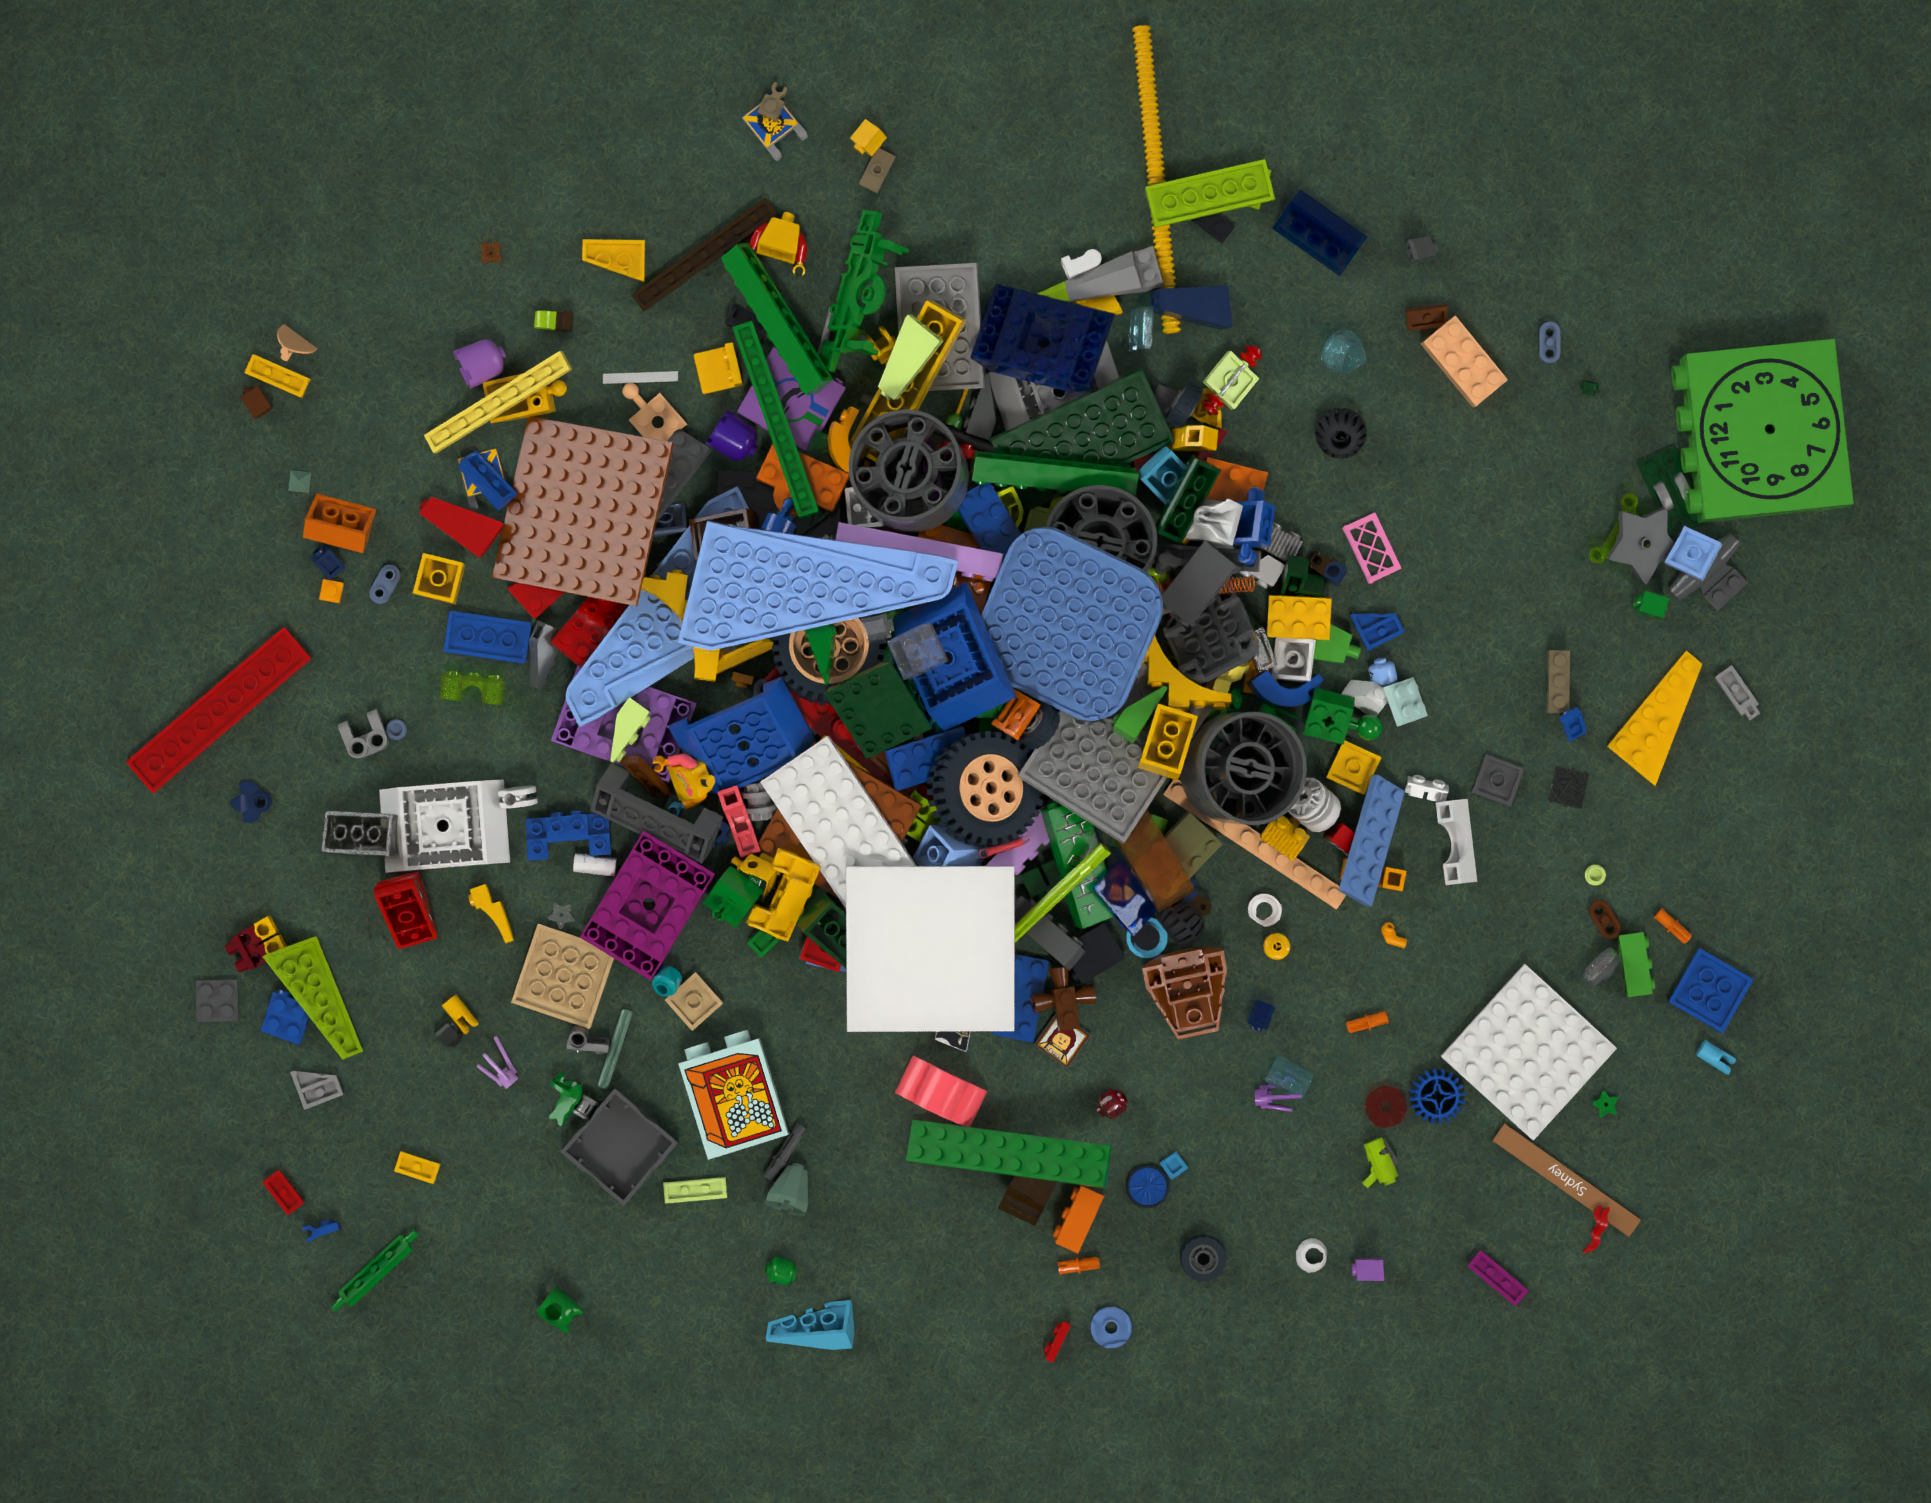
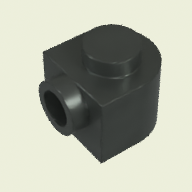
M445 1021L434 1031L446 1047L451 1045L455 1047L463 1040L458 1033L460 1031L459 1027L453 1021L450 1023Z

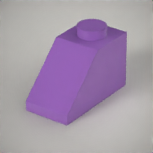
M1380 1257L1355 1259V1264H1351L1352 1276H1356L1357 1281H1384L1383 1259Z

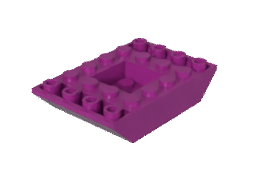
M643 831L580 938L647 979L652 980L705 894L715 873L646 831ZM651 898L655 901L654 909L649 910L645 908V899Z

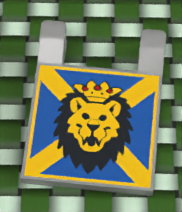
M760 103L745 114L742 119L771 156L778 161L782 155L774 144L792 130L795 131L802 141L808 135L785 105L777 122L757 113L761 105Z

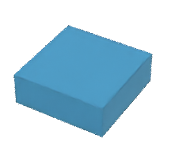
M1177 1151L1160 1162V1165L1171 1180L1188 1169Z

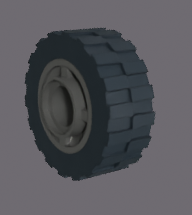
M1200 1234V1236H1193L1192 1239L1186 1241L1187 1243L1183 1245L1180 1252V1262L1183 1270L1191 1279L1198 1280V1282H1209L1222 1274V1270L1226 1266L1227 1257L1222 1244L1216 1238ZM1201 1253L1209 1255V1260L1206 1263L1198 1262L1197 1259Z

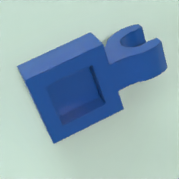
M333 1219L321 1222L322 1227L319 1228L311 1225L303 1227V1231H312V1236L307 1238L306 1241L310 1242L317 1237L340 1230L339 1221L333 1222Z

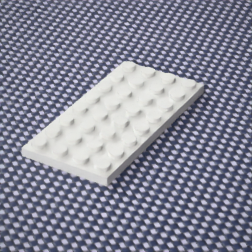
M829 735L760 782L810 857L821 866V873L845 908L846 866H917Z

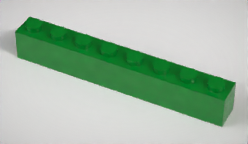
M736 244L721 257L725 269L731 274L736 287L741 290L746 298V303L754 311L757 321L764 327L767 337L777 348V352L787 364L789 372L797 380L800 390L805 395L817 394L834 379L750 244Z
M973 451L969 472L971 480L981 485L989 482L1000 487H1006L1008 484L1015 485V487L1020 489H1027V487H1035V489L1040 491L1055 489L1060 493H1068V491H1075L1087 486L1106 485L1122 489L1134 497L1136 496L1139 478L1137 469L1132 467Z

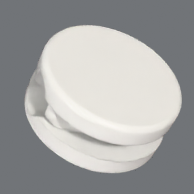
M519 786L499 790L498 797H503V801L499 802L500 808H518L537 804V797L527 798V794L537 792L536 786Z

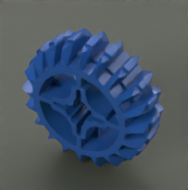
M1436 1068L1432 1070L1433 1075H1430L1429 1071L1426 1070L1424 1071L1426 1078L1419 1074L1417 1077L1421 1082H1412L1413 1085L1417 1086V1089L1409 1090V1092L1415 1093V1097H1409V1100H1416V1104L1411 1105V1108H1419L1415 1113L1416 1116L1424 1113L1422 1116L1423 1121H1426L1429 1116L1430 1124L1434 1123L1435 1118H1437L1439 1125L1442 1124V1118L1449 1123L1448 1115L1456 1118L1457 1115L1453 1111L1455 1109L1459 1112L1462 1111L1460 1107H1457L1458 1103L1465 1104L1464 1100H1459V1096L1466 1095L1465 1092L1458 1091L1464 1086L1463 1084L1456 1086L1455 1083L1459 1081V1078L1455 1077L1451 1080L1452 1072L1444 1076L1445 1069L1440 1070V1075H1437ZM1439 1079L1448 1082L1453 1092H1443ZM1432 1080L1431 1092L1421 1095L1424 1085ZM1437 1090L1439 1094L1448 1095L1442 1097L1438 1103L1436 1099L1427 1098L1435 1094L1434 1092ZM1454 1098L1451 1107L1442 1113L1443 1102ZM1421 1101H1431L1434 1104L1436 1114L1428 1112L1423 1107Z

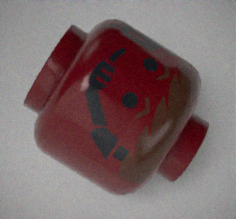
M1111 1088L1098 1097L1096 1109L1102 1117L1106 1116L1109 1119H1115L1126 1111L1128 1100L1120 1089Z

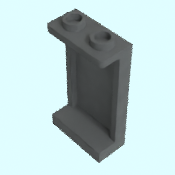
M1204 541L1163 593V608L1170 614L1175 612L1179 616L1177 620L1186 627L1188 625L1195 627L1197 625L1195 621L1233 573L1237 575L1241 567L1211 543Z

